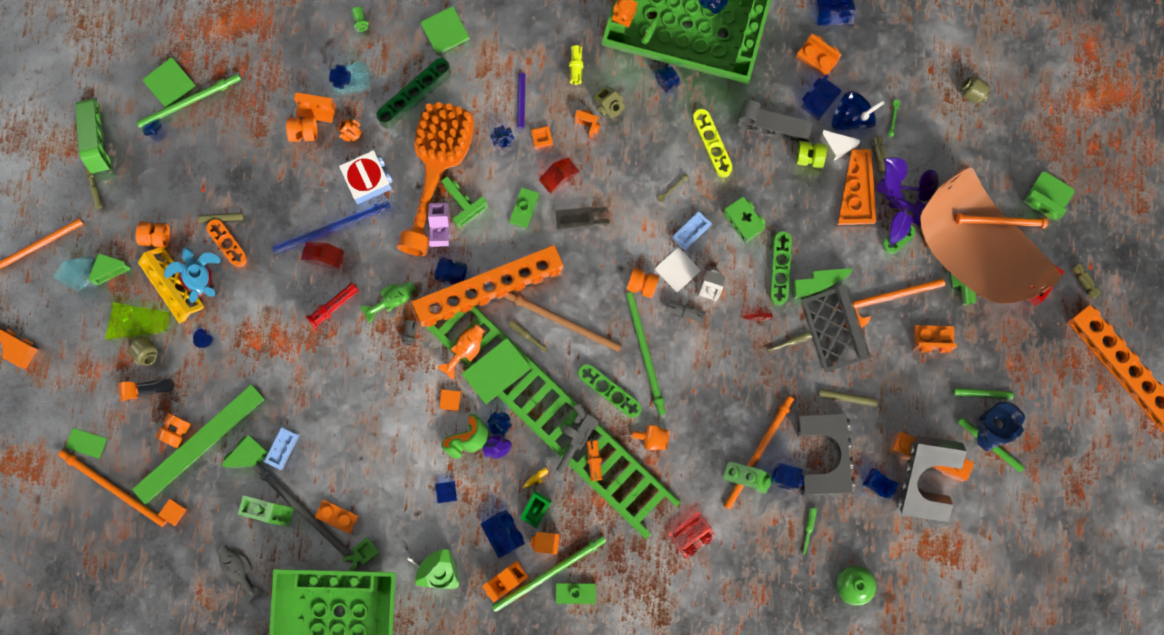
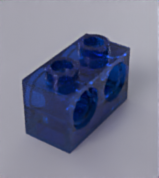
M779 463L774 466L771 485L791 491L796 490L799 486L802 487L805 478V475L802 474L803 469Z

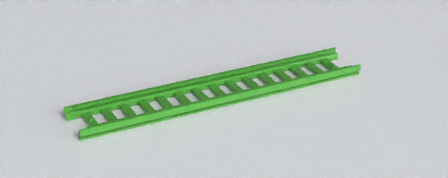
M473 306V309L470 311L477 318L463 332L474 327L475 324L481 326L483 323L491 331L481 340L480 350L472 361L496 336L502 341L506 338L509 339L529 364L532 371L508 395L501 392L497 397L554 452L563 458L570 444L562 449L555 441L561 436L562 432L560 430L563 425L570 426L576 419L578 414L573 406L577 402L476 306ZM461 311L454 314L455 316L448 319L439 329L434 325L426 328L451 351L461 334L453 342L445 334L467 312L462 313ZM466 357L460 360L467 368L474 364ZM539 376L546 384L520 408L513 401ZM553 389L560 397L534 422L527 414ZM567 402L574 410L548 435L541 427ZM598 424L595 430L602 436L598 440L599 451L607 443H610L616 449L601 466L602 476L621 456L630 465L606 490L597 482L596 473V481H590V475L583 469L587 465L588 453L578 462L571 458L568 465L635 530L647 539L651 533L640 522L664 497L675 507L681 502ZM637 469L644 476V479L621 503H618L611 495ZM651 483L659 491L633 517L626 508Z

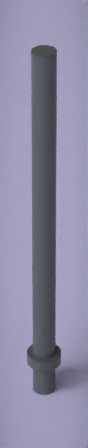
M259 463L253 467V470L260 475L262 481L265 480L344 557L351 552L270 475L271 472L269 470L266 471Z

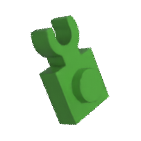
M366 537L352 548L355 554L346 556L343 562L345 563L351 559L353 565L349 570L352 571L357 568L359 561L365 565L380 552L370 538Z

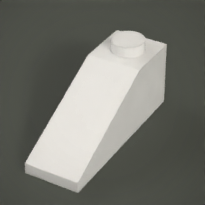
M717 270L707 271L699 296L717 301L724 287L725 276Z

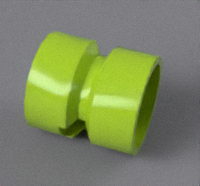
M799 141L796 165L807 166L811 164L812 167L823 168L827 144L815 143L812 145L811 142ZM808 151H812L811 158L808 157Z

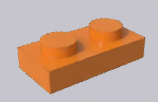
M323 499L315 518L351 534L359 516Z

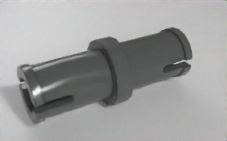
M669 300L668 305L675 307V309L667 307L666 312L680 315L683 319L689 318L703 323L704 318L697 316V314L705 316L706 311L692 308L689 304L683 305Z

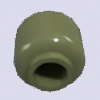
M979 76L968 77L961 85V94L973 104H977L987 100L990 95L988 92L990 86Z
M140 337L135 338L131 342L128 353L136 364L146 366L156 360L158 349L149 338Z

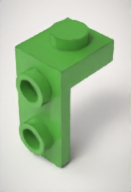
M728 461L723 479L766 494L767 489L771 485L772 475L757 468Z

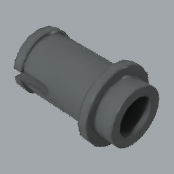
M406 320L404 335L401 337L402 344L413 346V343L416 342L414 338L418 325L417 322Z

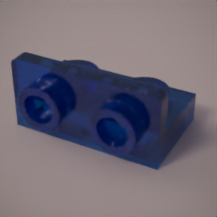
M815 0L817 26L854 23L856 9L853 0Z
M827 74L823 78L819 77L813 84V87H815L813 91H808L802 98L803 104L801 108L818 121L842 92L841 89L827 80L829 77Z
M507 510L497 513L480 524L498 558L525 544L521 532L517 530L514 519Z

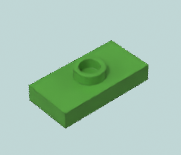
M521 188L509 223L528 229L540 194L526 188Z
M556 583V604H596V584Z

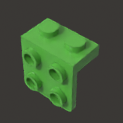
M1044 171L1039 175L1023 202L1056 222L1066 213L1067 209L1065 207L1075 191L1067 184Z

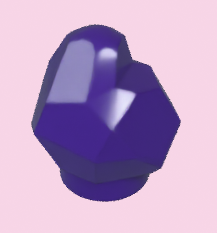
M493 435L488 438L482 449L486 458L498 459L511 450L512 443L502 436Z

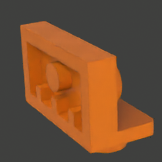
M811 33L806 43L796 54V57L826 78L839 61L841 54L837 48L826 44L823 38Z
M295 92L294 100L298 105L297 117H315L316 121L333 122L336 104L332 98Z
M914 326V349H920V352L923 353L932 352V350H939V353H951V350L957 348V344L954 343V326Z

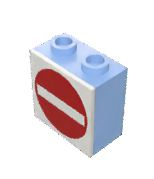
M374 151L339 166L357 204L392 189L389 183L393 181L389 173H384L382 169L385 164L381 156H376Z

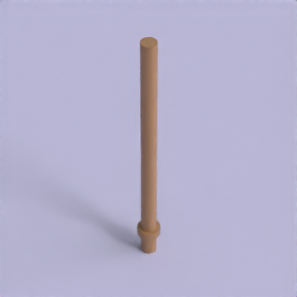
M508 292L506 299L514 302L516 306L521 305L617 352L622 347V345L524 299L522 295L517 296Z

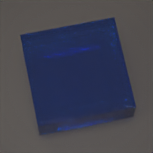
M455 481L435 484L438 504L458 501Z

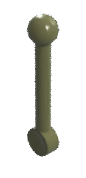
M683 174L681 176V179L677 181L669 190H667L663 195L660 194L658 196V201L664 202L665 197L668 194H670L683 181L688 180V175Z

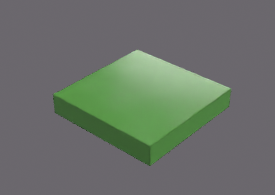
M453 6L420 22L436 55L470 40Z
M172 57L143 79V82L165 108L174 104L196 86Z

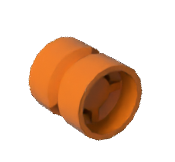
M299 117L287 118L286 131L288 141L300 142L302 139L305 141H316V118L303 117L302 120Z
M139 221L136 228V242L139 246H151L152 244L154 247L161 248L168 246L170 241V227L168 223L157 222L153 224L152 222Z
M634 267L627 291L633 293L641 291L642 296L652 299L660 275L652 272L645 275L643 269Z
M168 412L163 421L164 427L159 428L155 437L178 448L183 439L181 435L188 431L191 423ZM172 425L177 427L176 432L170 429Z

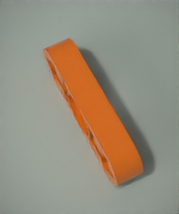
M211 220L207 224L209 235L232 265L235 267L244 266L248 260L244 250L220 220ZM213 226H218L219 231L223 235L219 236V234L214 231ZM225 239L232 240V245L229 248H223L222 242ZM232 251H235L239 256H241L240 262L235 260L236 257L233 255V253H231Z

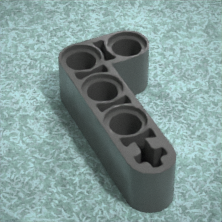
M754 100L744 101L738 121L740 128L795 142H809L813 127L812 122L760 109L761 104Z

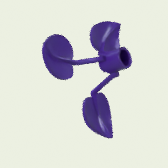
M890 157L884 159L885 175L878 182L877 191L886 195L885 198L901 210V212L898 211L894 215L891 223L889 244H894L908 235L912 220L911 216L906 214V210L892 197L897 196L900 189L919 191V200L928 201L937 191L938 174L936 171L929 169L921 175L919 187L900 185L907 175V163L903 159Z

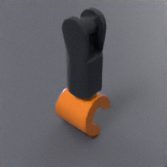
M169 379L143 383H118L120 402L139 398L138 394L139 396L170 392L175 387L174 382Z

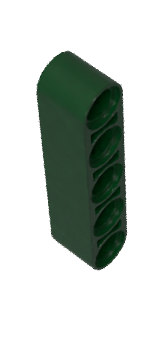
M444 58L436 59L380 107L376 114L380 125L384 128L393 127L445 82L451 75L448 61ZM440 67H446V70L443 72L437 71ZM426 79H432L431 83H424ZM415 90L418 91V94H417V95H415V96H411V95H410V93H411L412 91H415ZM398 103H404L402 108H396ZM384 115H390L388 120H382Z

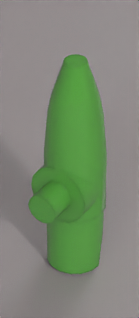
M654 18L646 28L641 40L642 43L647 44L655 30L657 18Z

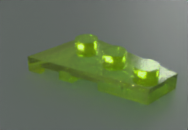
M113 303L105 340L110 341L118 338L167 332L172 313Z

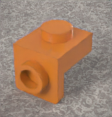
M588 110L576 111L575 123L591 127L589 138L593 139L594 134H598L601 126L598 123V116L592 115V112Z

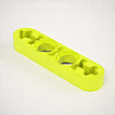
M698 109L693 116L694 126L715 173L719 177H727L732 171V163L709 112L705 109ZM699 115H701L702 117H706L704 119V123L706 125L704 128H702V121L697 120ZM708 130L712 131L714 137L706 139L703 133ZM713 147L720 148L721 154L719 156L712 155L711 149ZM722 159L723 166H728L726 172L719 170L721 164L718 160Z

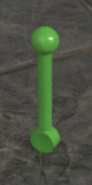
M894 100L892 103L894 110L891 127L888 131L889 137L895 135L894 126L897 108L900 106L899 100Z

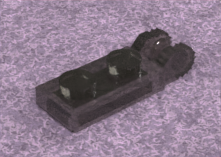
M586 207L556 210L557 231L610 224L609 219L594 220V214L608 213V208Z

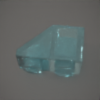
M92 256L64 261L53 275V278L78 293L86 286L96 259Z

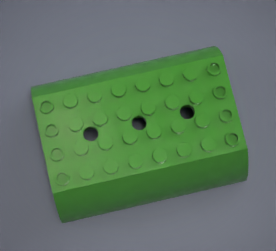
M614 0L602 39V46L749 84L771 0H633L638 2L637 12L629 28L612 21L613 9L617 0ZM649 12H654L657 15V24L649 42L644 44L641 40L646 28L653 20L649 19L646 15ZM689 21L692 23V27L686 29L682 26V23ZM724 30L728 33V36L721 38L718 32Z
M273 569L269 635H393L396 572ZM338 605H342L345 608V614L342 617H338L335 614V608Z

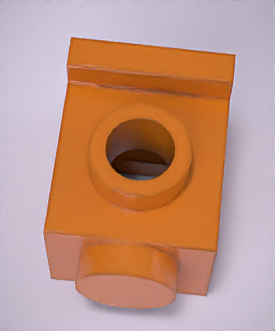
M617 0L613 9L612 21L629 28L637 12L638 2L633 0Z

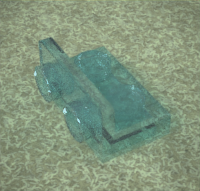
M354 62L352 65H335L333 68H329L335 96L371 90L369 69L366 63Z

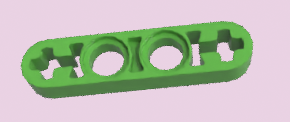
M784 231L777 233L773 241L770 300L777 306L783 305L787 301L789 294L792 238L789 233ZM783 236L787 242H785L783 250H780L781 242L778 240ZM777 255H784L787 259L786 263L779 264L776 260ZM777 273L785 275L786 279L783 283L776 281L775 275ZM785 286V288L781 289V295L784 298L778 301L774 295L778 293V287Z
M586 364L580 367L578 376L582 382L627 417L636 418L640 415L641 405L638 401L593 366ZM588 369H590V374L594 378L596 374L599 376L597 379H595L593 385L590 383L592 382V379L587 376L586 378H583V370L587 371ZM600 380H604L608 384L607 389L604 391H600L596 386ZM615 392H620L623 395V400L619 403L612 400V395ZM626 398L629 399L627 403L630 406H633L634 404L637 406V413L632 412L630 414L629 408L626 405L624 406V408L620 407L624 404Z

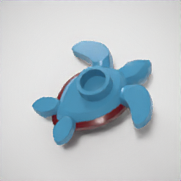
M184 247L181 253L184 263H170L164 271L165 278H170L173 274L179 272V280L182 286L190 292L189 301L191 303H194L198 300V297H202L205 294L208 297H214L215 291L209 287L211 272L206 264H219L220 258L213 253L206 252L195 260L192 250Z

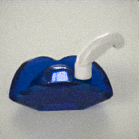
M848 91L841 98L835 110L832 127L835 130L873 128L876 125L874 110L884 105L885 102L881 101L871 107L867 99L855 91Z

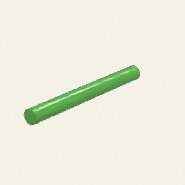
M962 417L958 423L977 438L978 429ZM1000 446L992 449L993 452L1019 473L1024 470L1025 466Z

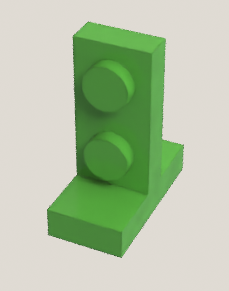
M446 177L441 181L444 188L463 210L452 219L458 229L488 207L487 201L483 196L471 204L472 202L466 194L462 195L459 192L460 187L454 179L451 181Z
M243 496L238 515L289 527L294 508Z

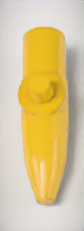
M544 467L525 482L523 488H528L537 482L541 484L542 477L549 471Z

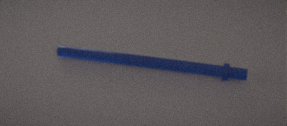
M389 201L379 205L376 203L374 207L272 247V250L276 254L374 214L379 215L382 211L391 208Z

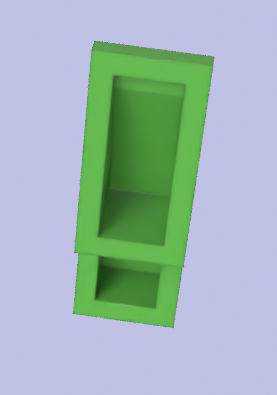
M852 268L813 271L810 275L811 279L795 280L792 284L794 299L815 295L832 288L852 273Z

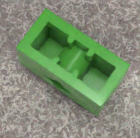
M743 196L727 207L723 214L746 244L764 231L765 221L761 215L757 216L751 201H746ZM743 217H744V218H747V217H748V218H749V221H747V220L743 221L742 219H743Z

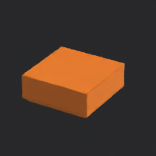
M549 125L531 129L535 149L553 145Z
M442 389L439 409L459 411L461 392Z
M169 498L158 515L173 526H176L187 509Z

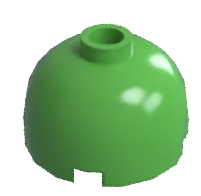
M849 566L838 574L836 591L845 603L861 606L868 603L874 597L877 590L876 580L868 569L861 566Z

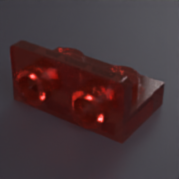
M699 512L668 534L669 539L684 559L694 556L698 549L710 544L716 536L711 526Z

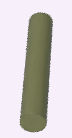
M244 213L199 215L198 220L199 223L210 222L214 219L220 221L244 220Z

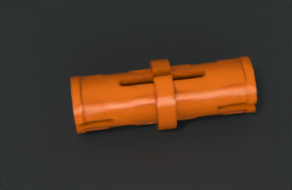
M598 440L593 441V449L592 442H586L588 453L586 461L589 464L590 481H596L595 473L598 481L603 480L600 465L602 458L599 456Z

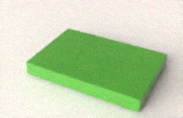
M506 338L464 371L462 375L482 401L488 404L527 373L531 367L509 339Z

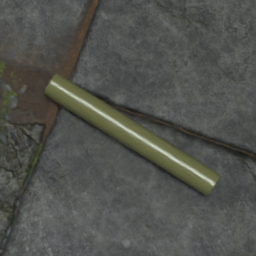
M824 389L819 391L820 397L876 407L878 404V399Z

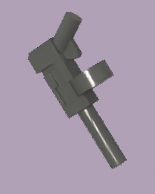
M580 403L573 406L578 414L574 422L580 423L577 429L574 430L564 424L560 430L571 438L568 442L570 446L556 468L560 473L564 472L575 451L582 449L592 430H595L599 424L597 419L586 414Z

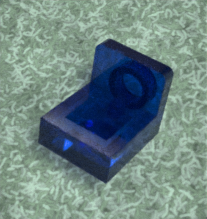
M872 468L862 485L877 496L890 500L895 494L899 483L889 479L877 469Z

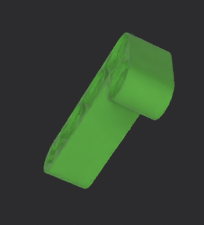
M96 98L76 102L78 147L81 160L91 174L110 170L111 161L103 148L99 104Z

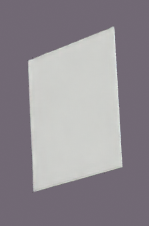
M679 247L655 268L676 292L680 291L701 271Z

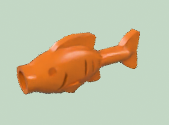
M475 324L474 327L463 332L456 345L451 349L455 355L448 364H441L437 368L445 372L451 379H454V367L461 358L466 357L469 361H472L478 354L485 330L478 324Z

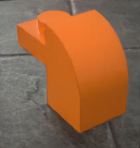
M516 561L482 585V587L494 603L526 580L528 575L518 561Z

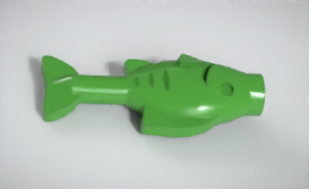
M412 281L389 285L380 291L383 295L380 302L372 307L361 306L360 309L365 314L367 322L371 323L375 313L385 307L387 311H391L394 307L403 305L417 291V288Z

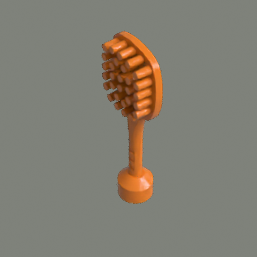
M441 102L436 104L428 103L419 119L415 133V152L425 165V177L413 226L401 231L397 243V249L406 254L420 257L426 256L429 247V237L423 229L429 211V203H431L435 188L444 171L459 165L470 148L474 134V119L469 111L460 106H453L450 103L441 104Z

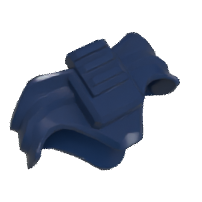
M1012 402L996 403L994 407L986 411L978 419L977 444L988 452L1001 444L1005 445L1006 443L1014 442L1024 431L1022 424L1025 420V414ZM995 418L1002 421L1003 426L1001 428L994 424Z

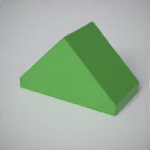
M98 253L88 279L91 283L99 285L130 270L131 267L124 261Z

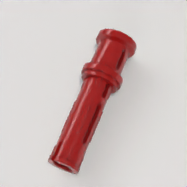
M351 282L326 304L319 305L317 310L305 317L315 329H318V325L324 320L330 319L331 314L359 292V290Z

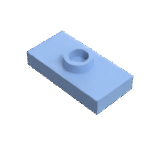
M697 211L672 236V239L686 251L712 223L700 211Z
M281 427L263 462L283 470L300 435Z

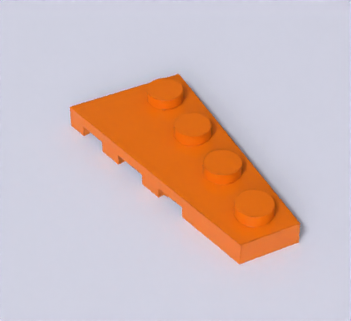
M871 149L852 150L837 225L875 224L876 210Z

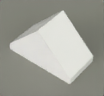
M823 130L820 136L822 144H827V152L832 161L855 150L860 143L858 139Z

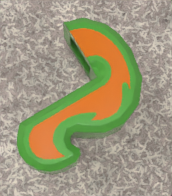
M469 414V431L447 436L443 439L441 448L451 458H460L463 450L469 453L476 452L486 443L488 428L475 414Z

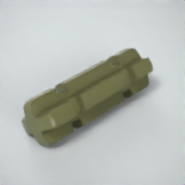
M877 136L872 139V145L875 147L874 153L876 161L879 163V172L884 173V159L887 158L883 145V138Z
M1080 263L1074 266L1072 270L1075 275L1079 276L1078 279L1085 290L1089 291V296L1094 299L1101 295V291L1098 287H1095L1096 283L1088 272H1085L1083 264Z

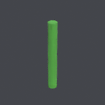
M954 388L953 394L957 396L1013 399L1014 396L1011 391Z

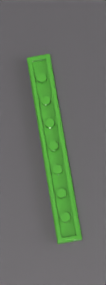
M251 384L132 489L144 504L150 502L262 403L265 398Z

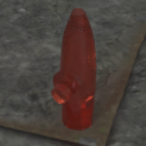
M757 310L758 313L743 316V319L750 321L773 319L772 313H761V310Z

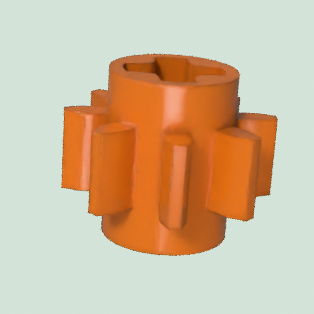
M344 119L338 127V130L341 132L339 137L348 142L350 140H357L362 132L359 129L361 124L355 119Z

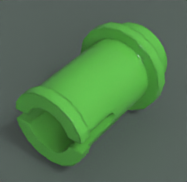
M352 8L351 13L355 22L354 28L358 32L366 31L369 24L365 20L363 8Z

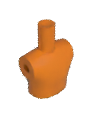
M648 424L645 432L633 431L632 438L644 440V449L667 450L670 430Z

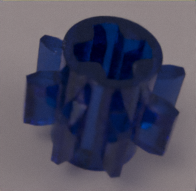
M336 65V69H330L329 82L333 83L334 88L344 89V85L350 84L351 72L347 71L344 65Z
M501 125V127L494 128L493 134L490 135L494 147L499 145L502 150L511 147V142L515 138L510 127L506 129Z
M494 411L487 420V423H489L488 429L495 435L501 433L504 436L512 426L509 415L502 411L499 414Z

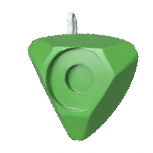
M448 549L433 552L421 564L414 558L407 557L409 561L418 567L415 577L416 586L456 589L459 586L460 582L456 563Z

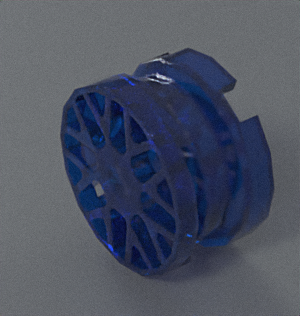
M668 63L664 64L662 69L658 68L654 71L657 82L666 93L671 92L674 87L677 88L681 85L678 74L672 66L668 67Z

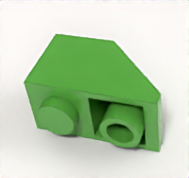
M244 436L237 443L238 447L226 454L224 457L225 461L221 465L226 468L254 467L266 457L268 450L253 436Z

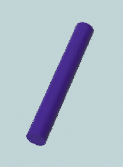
M524 73L518 74V129H523L525 123L526 74Z

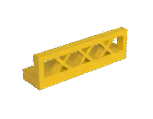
M159 247L144 252L138 264L178 323L186 321L191 313L203 309L204 305L199 298L194 302L196 306L189 308L185 301L186 299L189 300L190 292L186 289L184 292L176 289L175 284L182 286L179 280V272L175 273L174 277L165 278L164 271L173 262L165 248ZM161 254L164 262L156 260L154 255Z

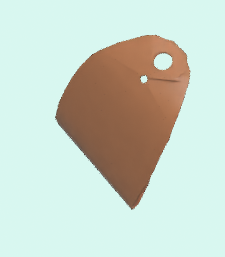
M972 167L961 170L941 185L923 209L920 217L921 229L932 254L960 282L991 302L1001 304L1030 300L1057 284L1062 277L1052 262L1015 225L956 224L957 213L970 216L1006 217L990 199Z

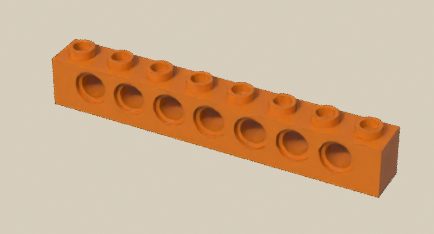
M555 245L414 300L412 301V307L420 326L431 327L438 320L451 319L458 312H468L473 309V306L478 304L483 306L488 304L493 298L497 297L500 299L507 296L508 292L513 290L516 292L523 290L526 287L525 285L530 283L538 284L543 281V278L548 276L555 277L563 270V263ZM543 263L547 268L541 270L537 268V265ZM525 270L529 273V275L523 277L519 274V272ZM508 277L511 279V283L505 284L501 280ZM490 284L494 289L487 291L484 289V286ZM472 291L476 293V296L468 298L466 293ZM454 298L458 300V303L450 305L448 301ZM432 306H439L440 311L434 313L430 311V308Z
M1091 305L1084 307L1069 319L1067 323L1164 435V385L1155 380L1151 370L1142 365L1137 354L1129 350L1124 339L1116 335L1111 324L1105 322L1100 316L1101 314L1098 309ZM1090 323L1095 325V331L1091 330ZM1103 338L1108 340V346L1103 344ZM1116 352L1121 355V361L1116 359ZM1129 367L1133 369L1134 376L1129 374ZM1142 383L1146 384L1147 391L1142 389ZM1155 398L1159 399L1160 406L1156 405Z

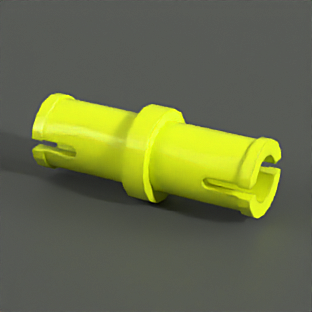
M578 45L571 46V61L569 62V68L571 69L570 83L574 85L582 83V47Z

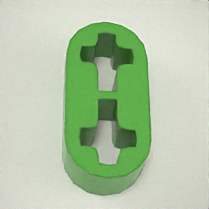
M911 225L908 235L891 248L888 247V236L882 244L884 251L889 254L896 253L914 237L915 228Z

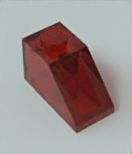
M306 242L300 260L339 269L343 262L345 250L328 243Z

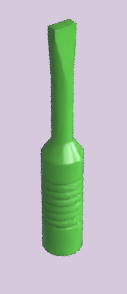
M809 508L803 555H805L808 547L810 533L814 529L817 509Z

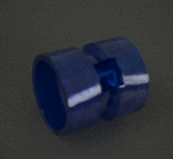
M441 257L436 267L434 279L443 283L449 281L450 285L460 283L465 279L468 264L459 261L453 263L452 259Z

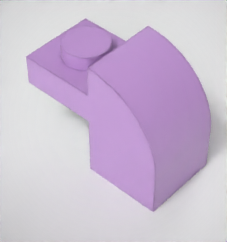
M429 203L430 247L449 246L451 230L448 203Z

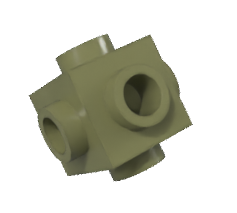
M608 86L593 96L598 105V112L610 119L618 116L626 108L622 102L624 99L621 94Z

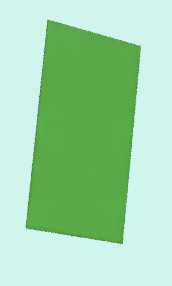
M72 428L65 448L100 459L107 438Z

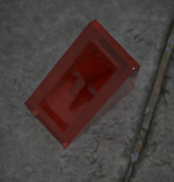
M568 157L553 163L539 181L551 195L579 174L580 171Z

